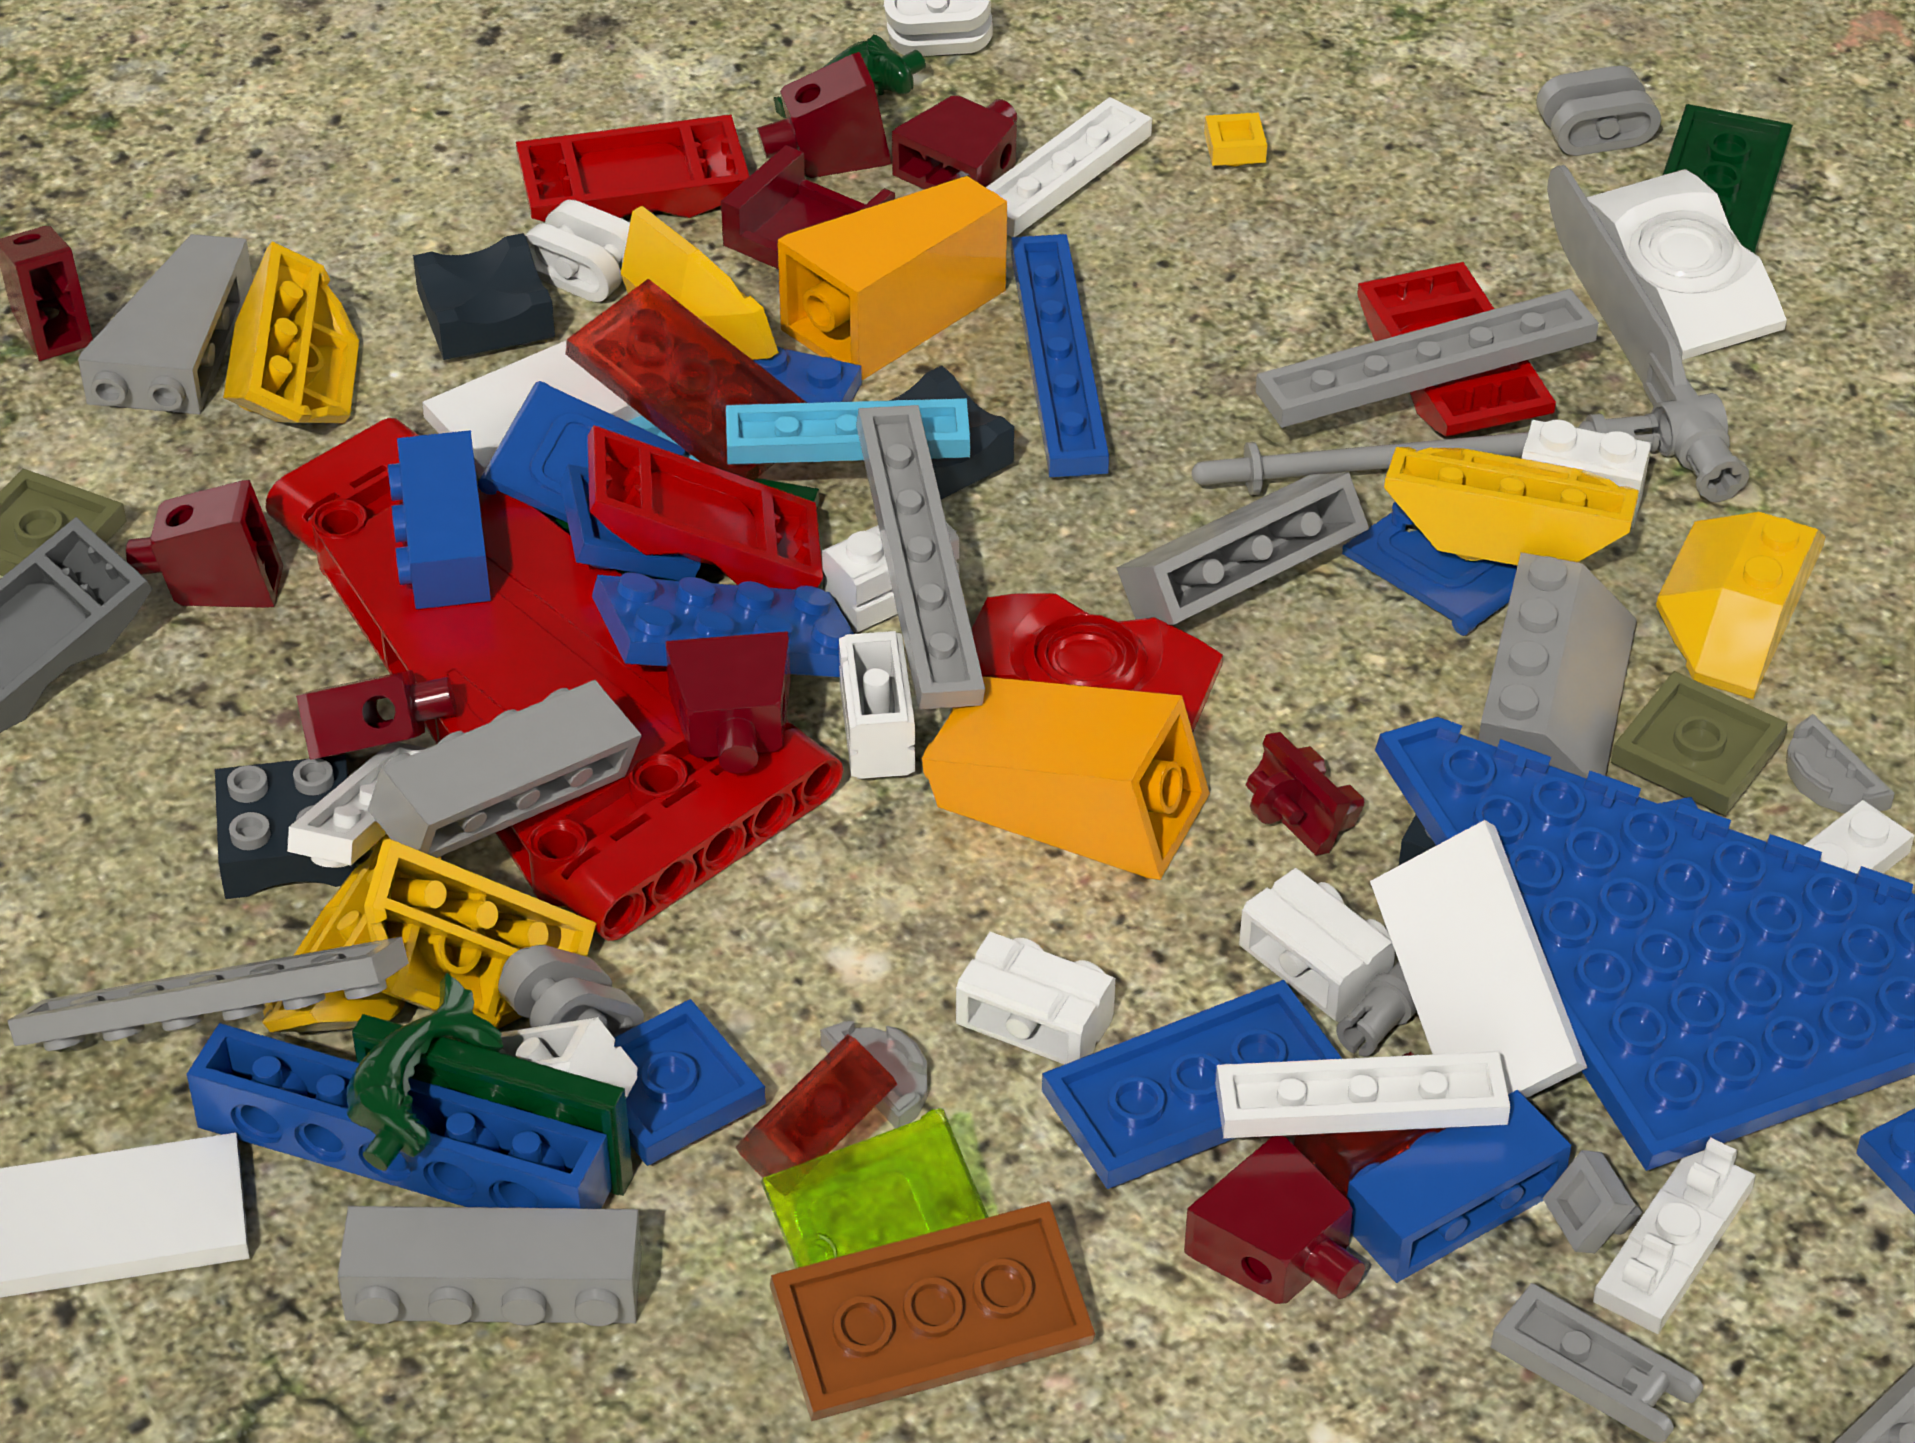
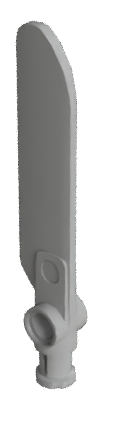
M1565 165L1556 166L1550 172L1547 192L1558 239L1572 268L1643 383V388L1653 405L1652 414L1656 416L1658 428H1652V434L1659 433V452L1666 457L1676 455L1683 467L1693 470L1697 477L1696 488L1700 495L1706 497L1708 501L1721 502L1732 498L1739 490L1746 486L1749 479V469L1743 461L1733 456L1729 450L1728 421L1721 399L1714 393L1697 395L1685 376L1678 346L1569 169Z

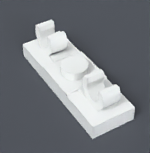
M1710 1137L1705 1150L1681 1159L1597 1284L1593 1298L1594 1303L1656 1334L1660 1333L1753 1189L1756 1175L1734 1165L1737 1155L1736 1149Z

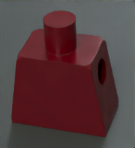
M860 52L851 54L785 85L780 91L786 119L757 127L758 137L766 159L771 158L785 145L804 152L805 176L810 178L892 164L874 83Z
M961 96L946 98L892 131L893 176L924 190L965 176L987 187L1015 165L1016 124L1018 120L1015 109L1003 99H996L990 105L984 107Z
M42 226L1 238L0 268L9 304L37 359L42 361L87 347L93 340L72 249L51 226ZM41 308H56L59 310V314L55 318L48 320Z
M242 480L165 500L158 507L151 537L129 539L126 545L127 563L141 575L162 573L173 601L181 606L252 608L275 606L284 565L250 480Z
M788 631L665 641L669 695L691 755L697 758L718 756L719 764L725 771L739 774L748 772L757 765L758 753L776 752L783 747L791 686Z
M412 670L314 689L296 696L310 760L416 738L425 733L424 721L456 715L455 697L449 677L416 683ZM388 698L393 703L395 708L394 719L384 720L379 715L377 710L379 699Z
M1272 1136L1187 1208L1184 1253L1275 1304L1288 1303L1313 1280L1336 1298L1343 1299L1356 1288L1365 1271V1264L1346 1251L1349 1245L1353 1213L1349 1200L1285 1136Z

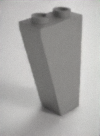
M191 234L81 352L78 362L88 405L201 414L232 338L236 319L253 282L247 239Z

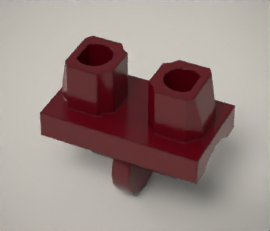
M1281 732L1266 734L1262 743L1264 748L1262 760L1258 767L1250 774L1245 784L1254 794L1250 803L1251 813L1263 824L1281 821L1315 856L1330 853L1339 831L1355 827L1364 806V797L1351 785L1336 787L1325 776L1324 758L1311 746L1296 748Z

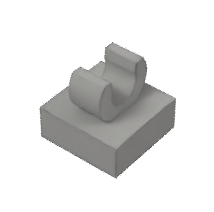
M1582 1150L1542 1198L1575 1252L1595 1254L1612 1233L1618 1235L1626 1233L1642 1214L1640 1208L1635 1205L1624 1188L1623 1181L1617 1177L1602 1152Z

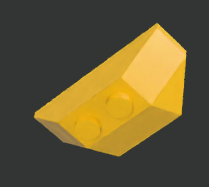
M640 206L632 211L621 276L628 293L623 302L629 316L638 327L647 326L654 332L658 341L666 350L670 351L674 348L692 364L769 359L779 353L764 308L751 296L747 297L738 290L732 279L717 265L646 208Z
M273 241L269 244L235 322L223 395L224 399L275 422L345 423L350 417L359 339L342 303L328 286L331 280L324 265Z
M1396 447L1384 484V489L1437 551L1456 554L1458 557L1470 561L1485 559L1518 566L1521 552L1579 562L1630 533L1639 490L1628 486H1618L1607 478L1582 469L1465 448H1426L1416 451V449L1411 447Z
M1762 512L1694 522L1656 602V607L1675 645L1687 660L1686 667L1693 680L1754 700L1824 546L1826 537L1819 529Z
M387 834L372 846L373 852L369 859L351 872L325 905L294 955L371 942L364 904L383 839H390ZM344 990L325 993L326 998L324 1000L294 1010H285L282 1001L265 1003L262 1023L270 1032L345 1030L354 1028L362 1014L390 1021L402 1010L406 1001L382 992L358 999H346Z
M383 839L364 904L371 942L402 937L409 964L385 979L387 988L381 991L382 993L435 1012L439 1008L440 982L448 973L465 989L472 991L474 999L473 1013L489 1021L497 1029L523 1017L499 994L498 983L503 966L508 958L520 949L535 945H547L587 957L596 922L390 839Z

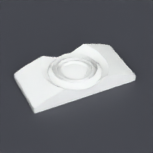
M1684 169L1586 197L1678 346L1681 360L1785 330L1786 317L1760 257L1740 244L1730 229L1717 193L1698 176Z

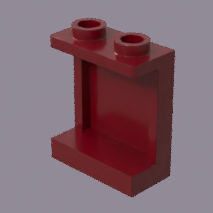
M785 145L721 200L723 246L779 269L778 239L894 200L895 192L884 188L867 204H864L805 179L804 152Z

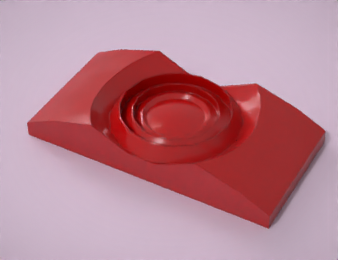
M731 114L516 142V152L531 218L545 222L548 214L565 200L582 202L618 218L632 215V211L640 206H643L651 213L662 211L691 218L721 206V200L749 177Z
M1464 262L1358 283L1357 295L1375 342L1494 309ZM1529 360L1410 392L1416 413L1435 431L1444 436L1553 414L1556 407V401Z
M593 425L588 434L589 509L612 533L644 555L680 554L695 562L716 565L737 585L742 582L751 581L763 584L768 588L795 590L800 586L818 588L823 580L816 502Z
M1018 593L987 597L971 629L982 677L1182 695L1192 732H1194L1223 661L1222 653L1198 638L1155 617L1117 622L1102 615L1088 614L1056 593Z

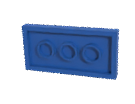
M625 573L621 576L597 575L592 593V598L625 664L667 666L665 641L788 631L790 674L840 677L839 638L847 634H854L830 592H825L813 586H800L795 590L768 588L763 584L751 581L742 582L739 585L709 583L695 577H686L680 581L651 579L639 573Z
M1281 980L1042 1073V1092L1106 1189H1110L1234 1139L1223 1138L1215 1084L1217 1065L1342 1059V1057L1285 980Z

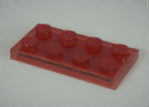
M650 279L641 283L570 336L566 341L565 355L701 463L753 481L775 463L727 464L726 405L807 403Z

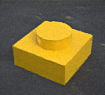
M1259 112L1205 116L1204 135L1212 166H1242L1252 163H1266L1267 142Z

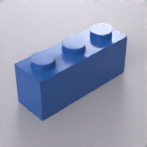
M471 430L397 438L399 463L388 464V475L392 501L403 500L402 505L392 506L396 543L407 542L408 547L396 548L400 585L412 584L416 609L491 601Z
M1518 1090L1508 1094L1511 1106L1508 1125L1448 1127L1438 1133H1426L1419 1137L1406 1151L1382 1164L1375 1162L1367 1165L1349 1181L1347 1199L1353 1209L1350 1233L1395 1283L1400 1282L1544 1201L1542 1198L1568 1168L1572 1145Z

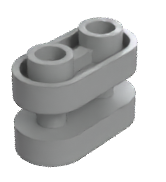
M1611 66L1558 75L1542 86L1536 99L1537 109L1546 124L1551 128V132L1558 145L1565 153L1574 156L1641 145L1654 136L1661 123V115L1655 103L1645 92V88L1636 73L1626 66Z
M535 945L518 950L508 958L503 966L498 983L499 994L519 1015L530 1018L531 1027L598 1017L611 1035L616 1037L644 1023L642 1009L624 991L613 988L611 978L589 957L547 945Z

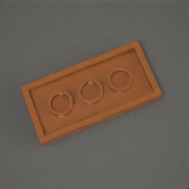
M1050 1201L771 1275L770 1289L811 1421L1091 1345L1095 1337V1332Z

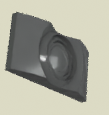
M77 517L0 579V733L24 721L48 684L57 679L67 668L107 652L136 616L152 591L149 582Z

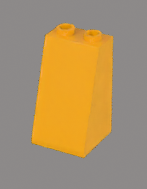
M965 176L778 239L781 330L821 357L861 365L862 380L866 379L1006 291L1007 200L970 177Z
M983 677L985 693L982 705L952 708L950 716L933 742L928 744L921 758L924 775L929 780L938 808L1149 879L1161 880L1210 795L1182 695Z

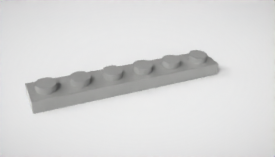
M1571 289L1258 373L1256 393L1279 426L1283 428L1596 341L1599 322Z
M919 405L858 408L856 427L919 710L980 706L983 703L985 686Z
M402 937L45 999L7 1021L15 1046L43 1042L46 1051H54L84 1041L86 1039L85 1034L102 1032L105 1041H112L137 1034L145 1029L144 1024L161 1022L163 1030L170 1031L194 1025L204 1019L203 1014L221 1011L224 1020H235L262 1011L265 1008V1003L282 1001L285 1010H294L324 1000L326 998L325 993L344 990L346 999L367 997L387 988L385 979L409 964Z

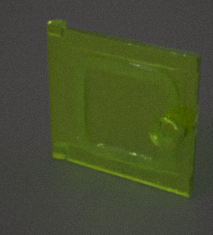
M943 1108L931 1109L917 1121L761 1179V1184L795 1268L835 1258L831 1245L823 1238H820L819 1235L831 1240L835 1246L837 1258L989 1217Z

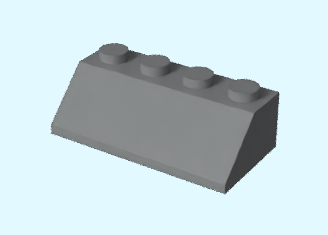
M1520 553L1482 715L1478 740L1498 747L1500 739L1551 756L1550 766L1587 778L1589 771L1606 776L1637 619L1583 563L1549 556Z

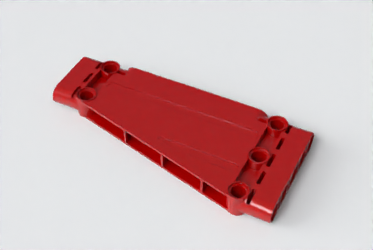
M387 418L370 426L287 473L276 481L269 490L265 506L268 515L317 554L319 570L326 576L389 673L394 674L412 670L416 683L449 677L455 697L456 715L424 721L426 729L436 744L453 732L463 731L466 733L491 723L494 718L507 710L515 709L520 711L542 702L547 696L558 689L568 688L571 690L593 680L598 682L640 732L641 738L625 777L495 832L539 900L554 906H566L574 914L596 922L594 931L602 938L613 941L626 936L821 805L838 787L843 774L842 762L787 719L783 747L776 752L758 753L757 765L748 772L735 774L725 771L719 764L718 756L697 758L691 755L669 695L667 666L625 664L592 598L597 575L621 576V574L615 569H599L588 564L577 563L571 535L536 508L500 491H497L494 495H488L481 492L478 488L491 601L416 609L412 584L400 585L396 548L408 547L407 542L396 543L392 506L402 505L403 500L392 501L388 464L399 463L397 438L419 435L397 418Z

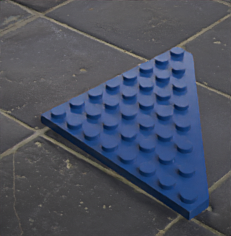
M1440 717L1430 718L1379 735L1375 752L1436 846L1483 820L1496 827L1587 1068L1582 1070V1073L1645 1171L1705 1150L1710 1137L1725 1143L1915 1075V894L1912 893L1914 884L1863 866L1860 867L1858 873L1820 861L1821 851L1772 834L1769 835L1767 842L1729 829L1730 819L1679 802L1676 810L1639 797L1641 791L1639 787L1593 771H1589L1587 778L1550 766L1551 756L1500 739L1498 747L1460 734L1462 725Z

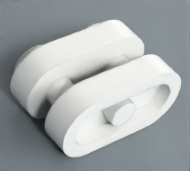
M884 0L889 41L892 47L902 55H906L913 50H918L922 56L974 53L984 48L992 38L993 23L990 0Z
M565 200L548 214L545 223L536 225L525 235L540 280L592 302L603 301L620 286L622 281L621 268L630 222L582 202Z

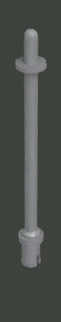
M1652 413L1645 414L1644 416L1605 419L1602 414H1589L1585 421L1579 427H1576L1605 434L1613 431L1628 433L1637 440L1652 442L1650 452L1656 451L1659 446V433L1635 435L1638 432H1649L1651 428H1658L1656 416ZM1529 432L1261 456L1255 442H1246L1243 458L1198 462L1192 469V477L1200 485L1245 481L1249 495L1254 496L1260 494L1263 480L1389 468L1396 447H1411L1416 449V451L1426 448H1465L1518 457L1523 454Z

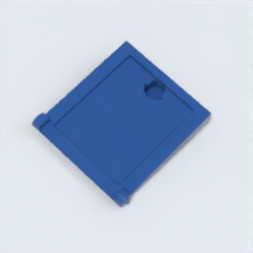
M538 381L535 382L477 482V486L485 494L494 495L497 491H500L568 523L560 481L568 464L588 468V434L593 425L681 456L684 455L686 448L551 387L545 382Z
M1396 502L1393 503L1392 512L1342 547L1343 555L1451 619L1453 628L1462 636H1466L1476 628V625L1509 603L1517 566L1485 559L1470 561L1462 559L1456 554L1437 551L1419 529L1410 532L1406 531V524L1411 525L1414 523Z

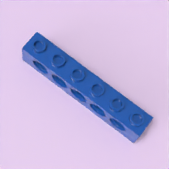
M222 1023L217 1025L187 1072L198 1128L221 1135L236 1133L237 1139L464 1207L601 1209L612 1189L606 1134L412 1078L408 1079L410 1085L408 1095L413 1099L411 1105L412 1114H416V1119H420V1124H423L428 1129L431 1141L415 1157H410L400 1151L386 1171L379 1170L368 1163L363 1157V1152L376 1135L367 1128L351 1121L346 1112L349 1108L347 1103V1086L360 1063Z

